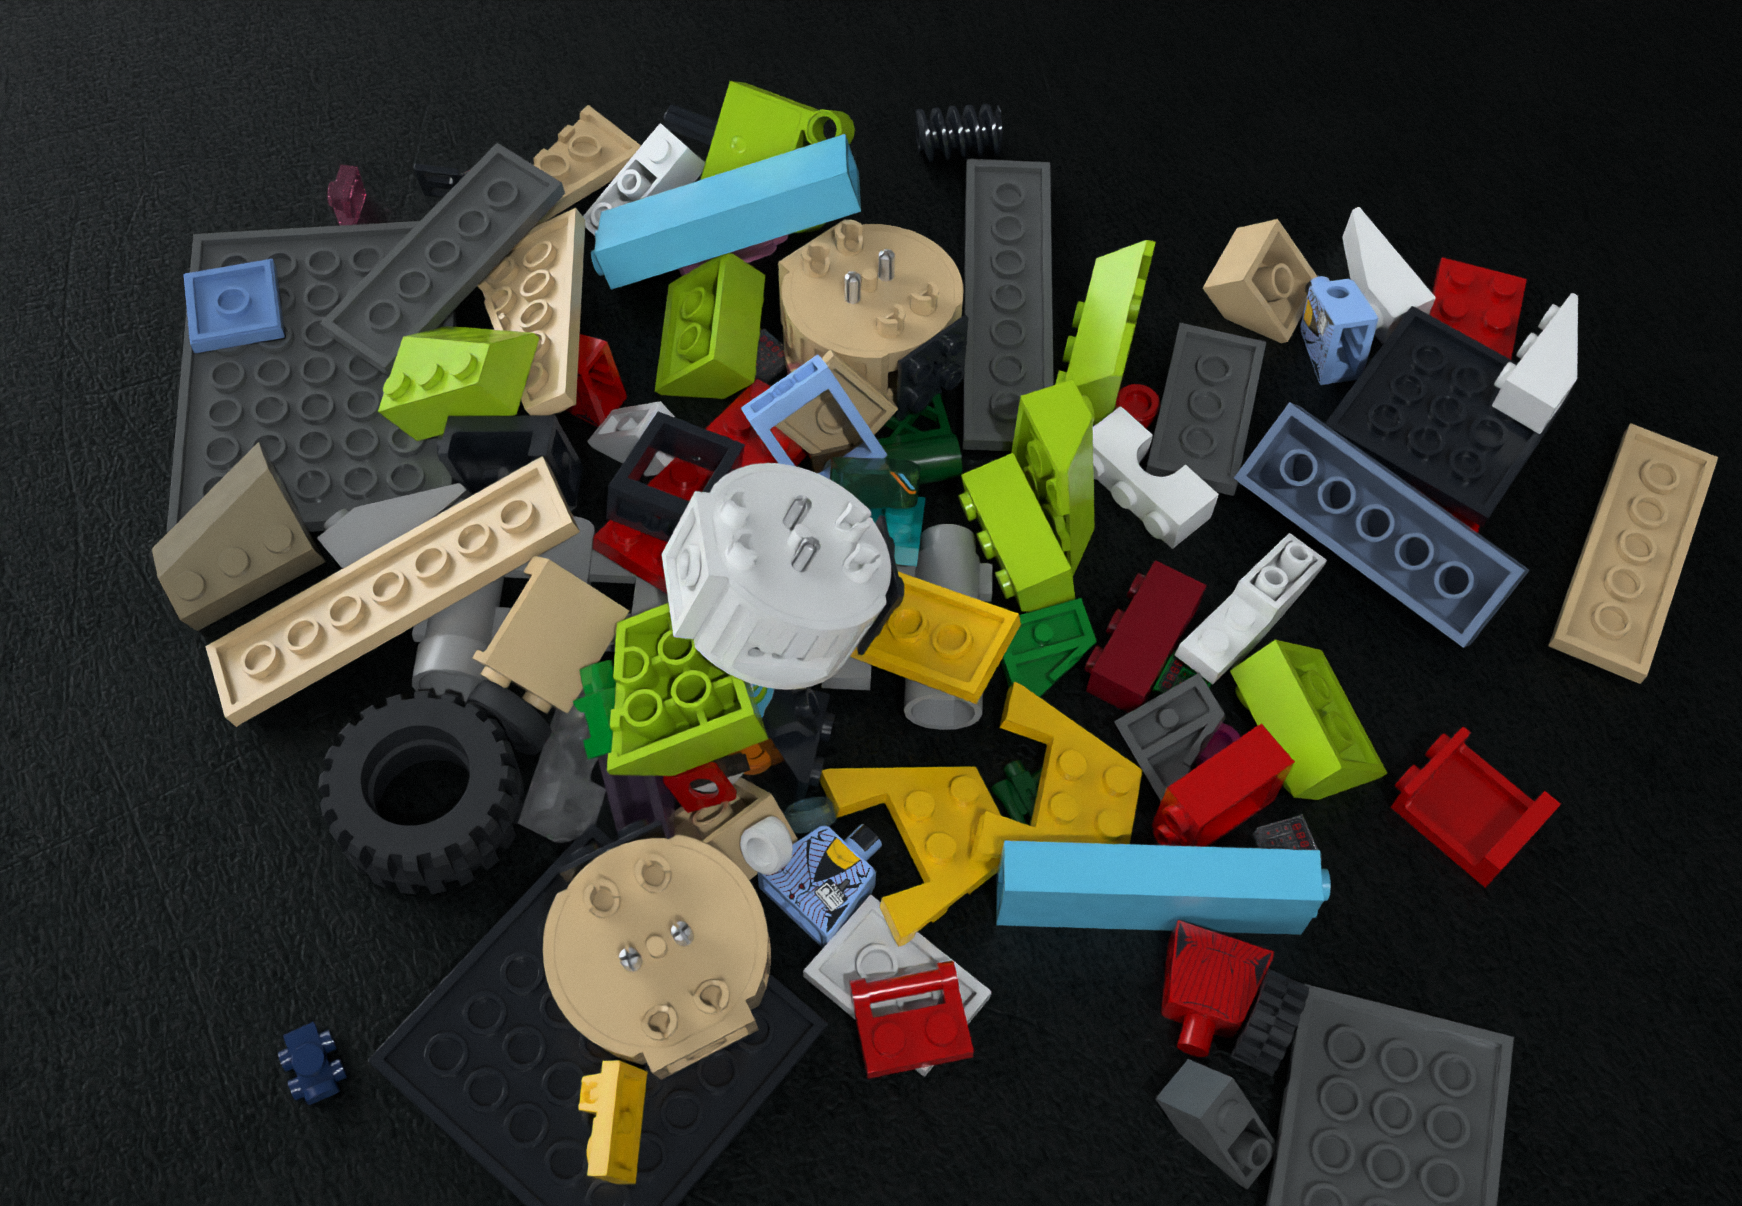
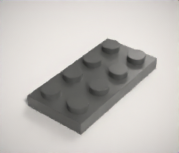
M1184 323L1179 324L1145 472L1157 477H1166L1187 465L1214 491L1234 496L1238 484L1234 477L1242 465L1266 346L1265 341Z

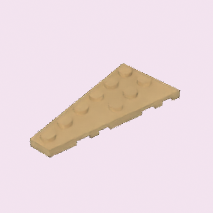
M576 208L533 227L477 285L485 296L484 304L494 330L532 332L539 337L521 398L523 406L530 416L561 413L567 408L576 405L585 219Z

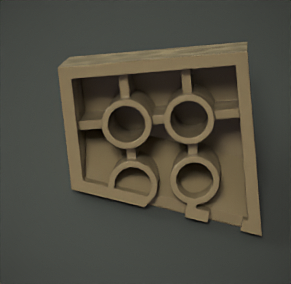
M260 442L152 548L157 576L179 619L196 631L203 629L326 562Z

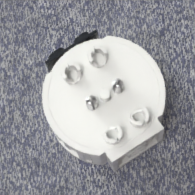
M762 463L741 467L723 476L713 486L710 493L695 491L662 553L674 638L694 639L695 649L715 666L740 680L772 689H800L814 686L831 678L843 667L856 647L858 655H864L875 637L880 635L884 624L895 608L899 607L902 603L904 582L898 575L894 558L895 543L893 538L889 536L885 516L880 515L874 523L870 517L871 511L845 488L820 474L786 464Z

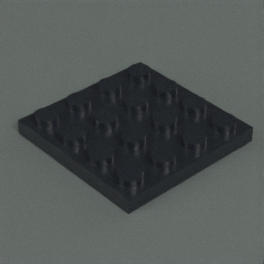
M1411 306L1325 424L1415 489L1483 527L1567 402L1571 392L1568 393L1564 402L1541 434H1538L1492 406L1501 390L1494 385L1498 376L1508 362L1516 366L1518 363L1418 308Z

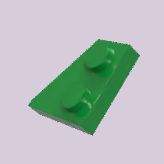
M1081 598L1019 615L1021 625L1000 661L1009 688L1016 682L1026 687L1038 697H1041L1094 647L1097 641Z

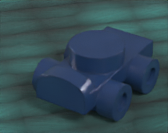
M312 1022L283 1035L287 1048L279 1051L278 1057L285 1072L291 1069L296 1071L297 1077L288 1080V1086L295 1101L305 1097L306 1103L311 1105L340 1092L337 1082L348 1078L340 1058L329 1062L327 1053L337 1049L330 1029L319 1034L317 1025Z

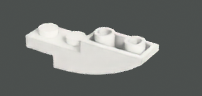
M1289 533L1238 582L1234 592L1180 643L1175 656L1194 671L1200 673L1211 684H1214L1230 667L1232 669L1235 668L1259 643L1307 588L1327 560Z

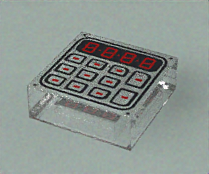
M763 329L760 331V339L758 341L756 375L754 379L767 383L785 369L786 364L784 345L767 330Z
M1303 814L1258 827L1253 834L1259 849L1318 850Z

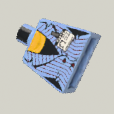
M1324 276L1313 278L1305 286L1307 300L1301 322V333L1320 385L1358 380L1365 370L1378 317L1354 280L1330 281Z
M864 824L858 826L845 840H842L828 826H820L793 844L792 858L785 867L772 875H764L758 872L759 888L812 939L824 948L875 888L876 872L866 861L882 847V843L878 836Z

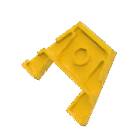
M1014 682L1007 691L999 728L1047 745L1031 826L985 811L978 821L970 859L990 861L991 858H1001L1004 841L1130 844L1142 769L1026 687Z
M976 766L837 768L822 771L820 783L837 818L881 803L886 804L924 881V884L883 897L879 908L898 947L906 945L915 937L916 932L930 921L934 923L958 899L966 893H972L997 873L1000 858H991L990 861L970 859L981 815L985 811H989L1001 816Z

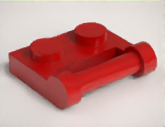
M953 960L937 963V969L868 983H866L865 978L849 981L850 996L868 1079L973 1057L974 1050ZM941 990L944 1004L873 1018L870 1005L872 1003Z

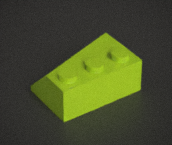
M669 603L617 622L613 679L616 682L615 707L611 709L610 728L613 731L612 752L608 754L607 772L610 775L674 776L769 739L750 683L726 673L707 660L695 649L694 639L674 638Z

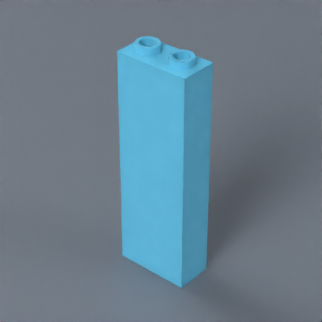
M843 134L601 212L598 230H595V248L591 251L592 262L599 276L605 275L612 290L861 212L859 171L846 135Z
M1004 841L996 876V925L1173 931L1177 921L1180 920L1213 932L1301 935L1311 919L1316 918L1322 903L1329 898L1330 875L1327 869H1321L1320 850Z

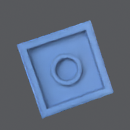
M273 258L184 274L189 338L194 353L285 338L277 268Z

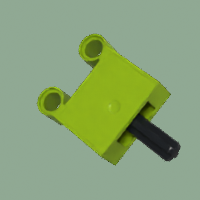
M730 81L718 121L675 104L669 106L663 118L666 129L711 145L700 180L827 140L824 137L823 127L830 118L836 124L837 131L835 137L845 134L850 144L855 131L853 121L844 112L818 110L756 86ZM825 223L794 233L816 231L823 227Z

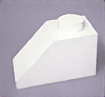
M661 401L613 409L587 442L594 449L624 463L658 411L672 417L675 416ZM658 451L644 472V475H658L675 456Z

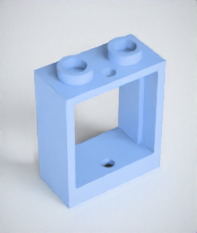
M817 354L741 407V409L779 464L795 466L770 429L828 389L863 440L862 444L819 473L843 487L854 478L864 477L873 472L878 467L880 460L886 457L887 454L829 367Z

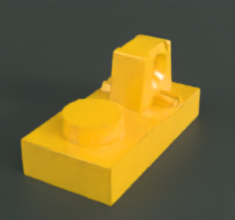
M603 1061L601 1073L582 1077L579 1110L596 1115V1118L593 1120L592 1136L587 1145V1160L589 1163L587 1176L614 1184H636L647 1071L622 1061Z

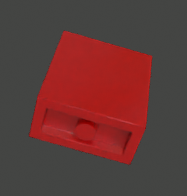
M1463 726L1452 738L1443 733L1425 754L1430 761L1422 770L1413 765L1400 778L1394 787L1401 793L1391 808L1486 888L1561 803L1546 791L1534 802L1465 744L1471 732Z

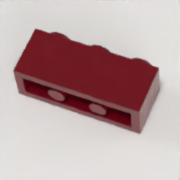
M1156 560L1146 576L1138 573L1126 597L1132 600L1126 612L1118 608L1108 625L1106 634L1111 636L1107 645L1105 648L1097 645L1088 659L1084 671L1091 675L1086 692L1127 713L1144 705L1170 656L1175 651L1199 608L1207 585Z

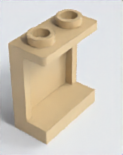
M533 555L523 572L531 578L486 651L477 650L472 659L485 666L480 675L488 680L497 683L503 688H508L512 682L524 689L526 692L522 699L546 714H548L551 707L568 714L574 704L573 701L577 699L583 689L579 669L600 661L616 634L617 622L624 620L629 610L550 559Z

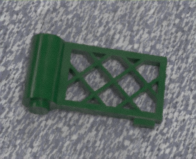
M940 393L932 398L930 401L931 406L928 404L920 413L915 414L912 412L900 422L892 416L884 424L895 430L890 437L877 439L887 456L880 460L878 467L873 472L860 477L861 485H869L871 492L903 488L890 472L895 473L906 487L909 486L899 474H903L912 486L961 478L962 458L956 435L951 432ZM921 414L937 422L938 429L922 432L911 425Z

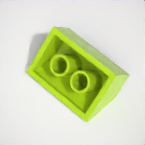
M730 252L710 259L669 284L655 392L668 396L725 399L754 383L758 341L760 339L761 312L764 302L765 275Z
M1014 453L962 474L965 493L958 495L961 506L969 521L977 518L982 529L981 532L977 533V538L986 558L991 559L995 557L1001 568L995 574L1005 598L1008 599L1014 596L1021 612H1032L1075 600L1072 569Z
M1274 640L1230 670L1237 684L1235 691L1240 702L1251 711L1257 725L1262 723L1295 761L1283 783V787L1294 798L1319 800L1379 779L1387 774L1322 650Z

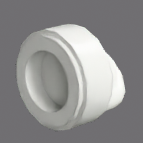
M770 816L755 823L745 830L741 836L740 847L743 857L755 871L761 874L772 875L778 872L792 858L793 844L790 833L785 824L777 817Z

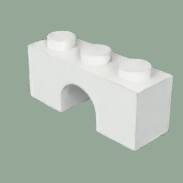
M1120 406L1093 427L1094 479L1101 482L1111 492L1114 500L1121 507L1129 508L1141 519L1152 536L1162 539L1173 549L1211 518L1219 494L1187 465L1166 477H1157L1145 472L1140 467V464L1147 458L1153 435Z

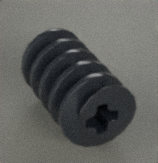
M988 103L982 104L978 116L972 105H966L962 118L955 106L948 108L945 119L938 107L932 109L929 120H927L922 109L916 110L918 154L924 150L929 162L934 161L937 149H941L945 161L950 160L953 148H957L961 158L966 159L969 147L972 146L978 158L983 157L986 145H990L995 157L999 156L1002 145V120L998 104L995 114H993Z

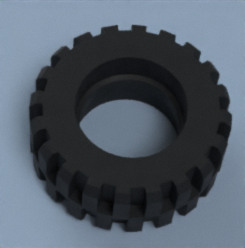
M432 691L414 692L415 698L404 700L401 694L386 698L388 705L378 710L372 705L359 713L362 721L356 726L348 723L338 734L342 742L339 747L331 746L326 754L324 763L329 771H324L320 774L318 788L323 796L322 801L319 803L323 818L351 865L361 875L368 874L373 883L385 889L390 888L395 882L400 893L414 895L419 892V886H427L431 894L446 892V883L457 879L460 885L463 886L475 880L472 872L481 865L486 870H489L499 861L496 850L499 846L504 849L509 848L516 837L512 824L522 822L524 806L521 797L525 795L523 779L511 743L507 741L505 732L496 719H488L485 709L474 702H469L464 707L461 697L458 695L443 693L441 699H435ZM443 760L458 764L468 770L470 779L463 797L450 812L441 818L422 825L405 826L388 822L379 815L380 800L386 787L404 769L424 761Z

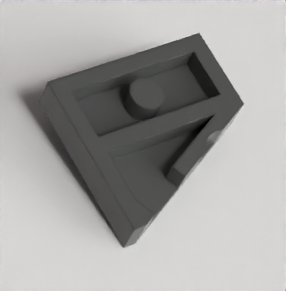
M1198 673L1114 722L1160 801H1162L1167 787L1191 771L1226 717L1201 674Z

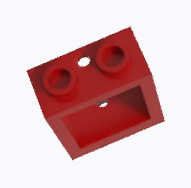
M1261 723L1167 787L1152 823L1157 842L1162 846H1210L1273 802L1295 761Z

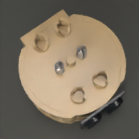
M844 219L778 262L784 359L789 374L817 354L822 358L831 349L898 407L896 420L899 422L903 421L912 412L917 414L923 411L934 396L946 390L954 389L964 378L969 317L967 315L962 316L963 282L954 261L935 242L901 227L882 224L862 225L858 221Z
M644 819L621 829L617 833L618 840L600 849L597 844H591L578 849L567 857L569 864L558 869L569 886L566 890L556 895L550 908L543 936V962L549 988L557 1005L579 1032L612 1055L641 1065L648 1063L651 1072L662 1080L759 1030L751 1009L760 1005L767 987L771 966V946L761 902L754 887L741 869L726 855L709 844L679 834L667 839L659 820L648 824L647 820Z

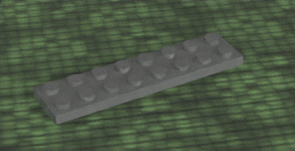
M967 159L964 315H967L969 318L965 374L963 378L962 449L1012 451L1020 396L1053 386L1050 162Z

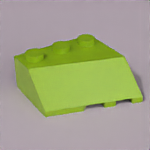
M1145 240L1096 258L1085 303L1078 301L1072 327L1078 328L1077 336H1068L1063 356V362L1069 363L1068 371L1059 370L1056 384L1074 380L1081 396L1087 395L1092 403L1095 414L1093 424L1095 425L1114 412L1156 243L1154 241Z
M445 326L403 336L391 374L383 387L384 394L378 412L416 441L444 434L448 416L517 415L539 337L532 332Z
M1073 379L1020 396L1011 452L1014 453L1072 569V577L1095 529L1093 422L1095 414L1090 399L1087 395L1081 396Z

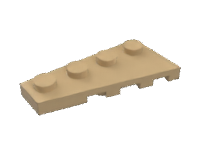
M587 105L580 112V120L573 126L568 124L558 134V141L549 150L543 148L534 157V166L562 182L565 194L535 226L544 223L611 182L641 145L591 106Z

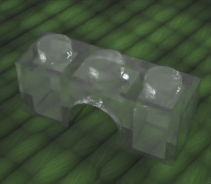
M583 689L577 699L585 696ZM574 704L568 714L559 709L555 711L550 725L552 732L543 746L518 824L558 844L577 839L591 823L596 824L606 792L605 788L590 781L592 769L599 757L589 760L587 758L583 740L591 738L585 713L579 712Z

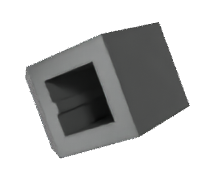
M1188 1059L1156 1097V1101L1179 1134L1240 1186L1248 1189L1274 1156L1275 1140L1232 1077Z

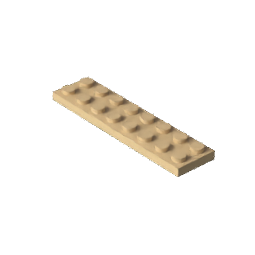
M543 456L205 646L225 718L237 727L532 559L533 555L539 556L580 533L551 467Z

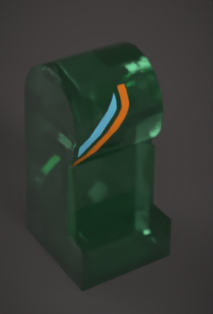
M831 457L830 480L853 494L868 509L883 507L908 509L917 505L921 467L917 463L895 458Z

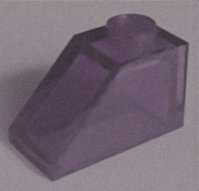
M608 754L598 757L617 833L634 822L646 819L648 824L659 820L667 839L674 837L675 797L663 783V776L610 775L607 772Z

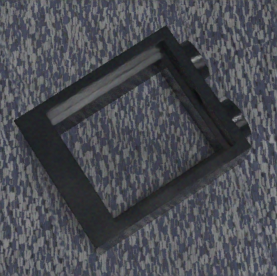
M658 411L608 485L606 518L669 542L690 501L639 482L657 452L662 451L714 471L702 491L710 493L713 486L723 476L742 467L745 444Z

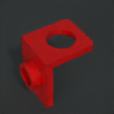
M715 762L705 763L674 776H663V783L687 813L736 799L737 790ZM700 779L710 780L718 786V790L711 794L699 793L694 788L699 787Z

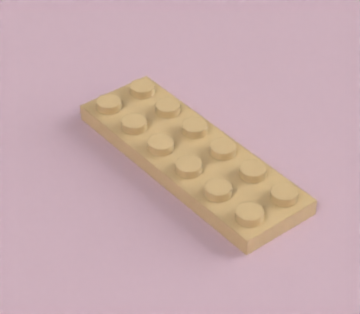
M1631 423L1629 424L1620 442L1550 639L1549 647L1641 684L1648 675L1718 457Z

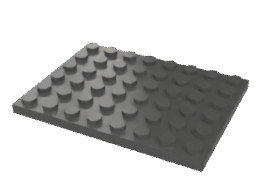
M420 221L193 234L190 273L273 258L277 268L285 338L194 353L190 345L186 310L167 533L258 442H260L309 532L326 531L323 527L324 523L335 513L345 508L351 511L354 507L455 484L454 479L444 464L440 462L437 455V442L441 435L416 441L380 414L378 409L384 394L383 387L389 376L327 335L320 325L322 320ZM457 307L437 328L445 326L456 327Z

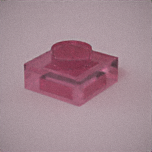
M341 165L336 180L331 181L327 192L328 204L330 207H333L339 225H357L366 197V191L358 166Z

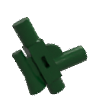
M1016 760L1006 765L1003 769L1008 779L993 785L991 791L1004 805L1012 820L1028 825L1024 818L1026 817L1031 826L1042 768L1031 775L1029 771L1025 770L1021 761Z

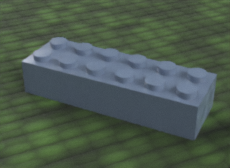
M1290 402L1234 477L1243 486L1463 648L1472 644L1530 571L1305 409Z

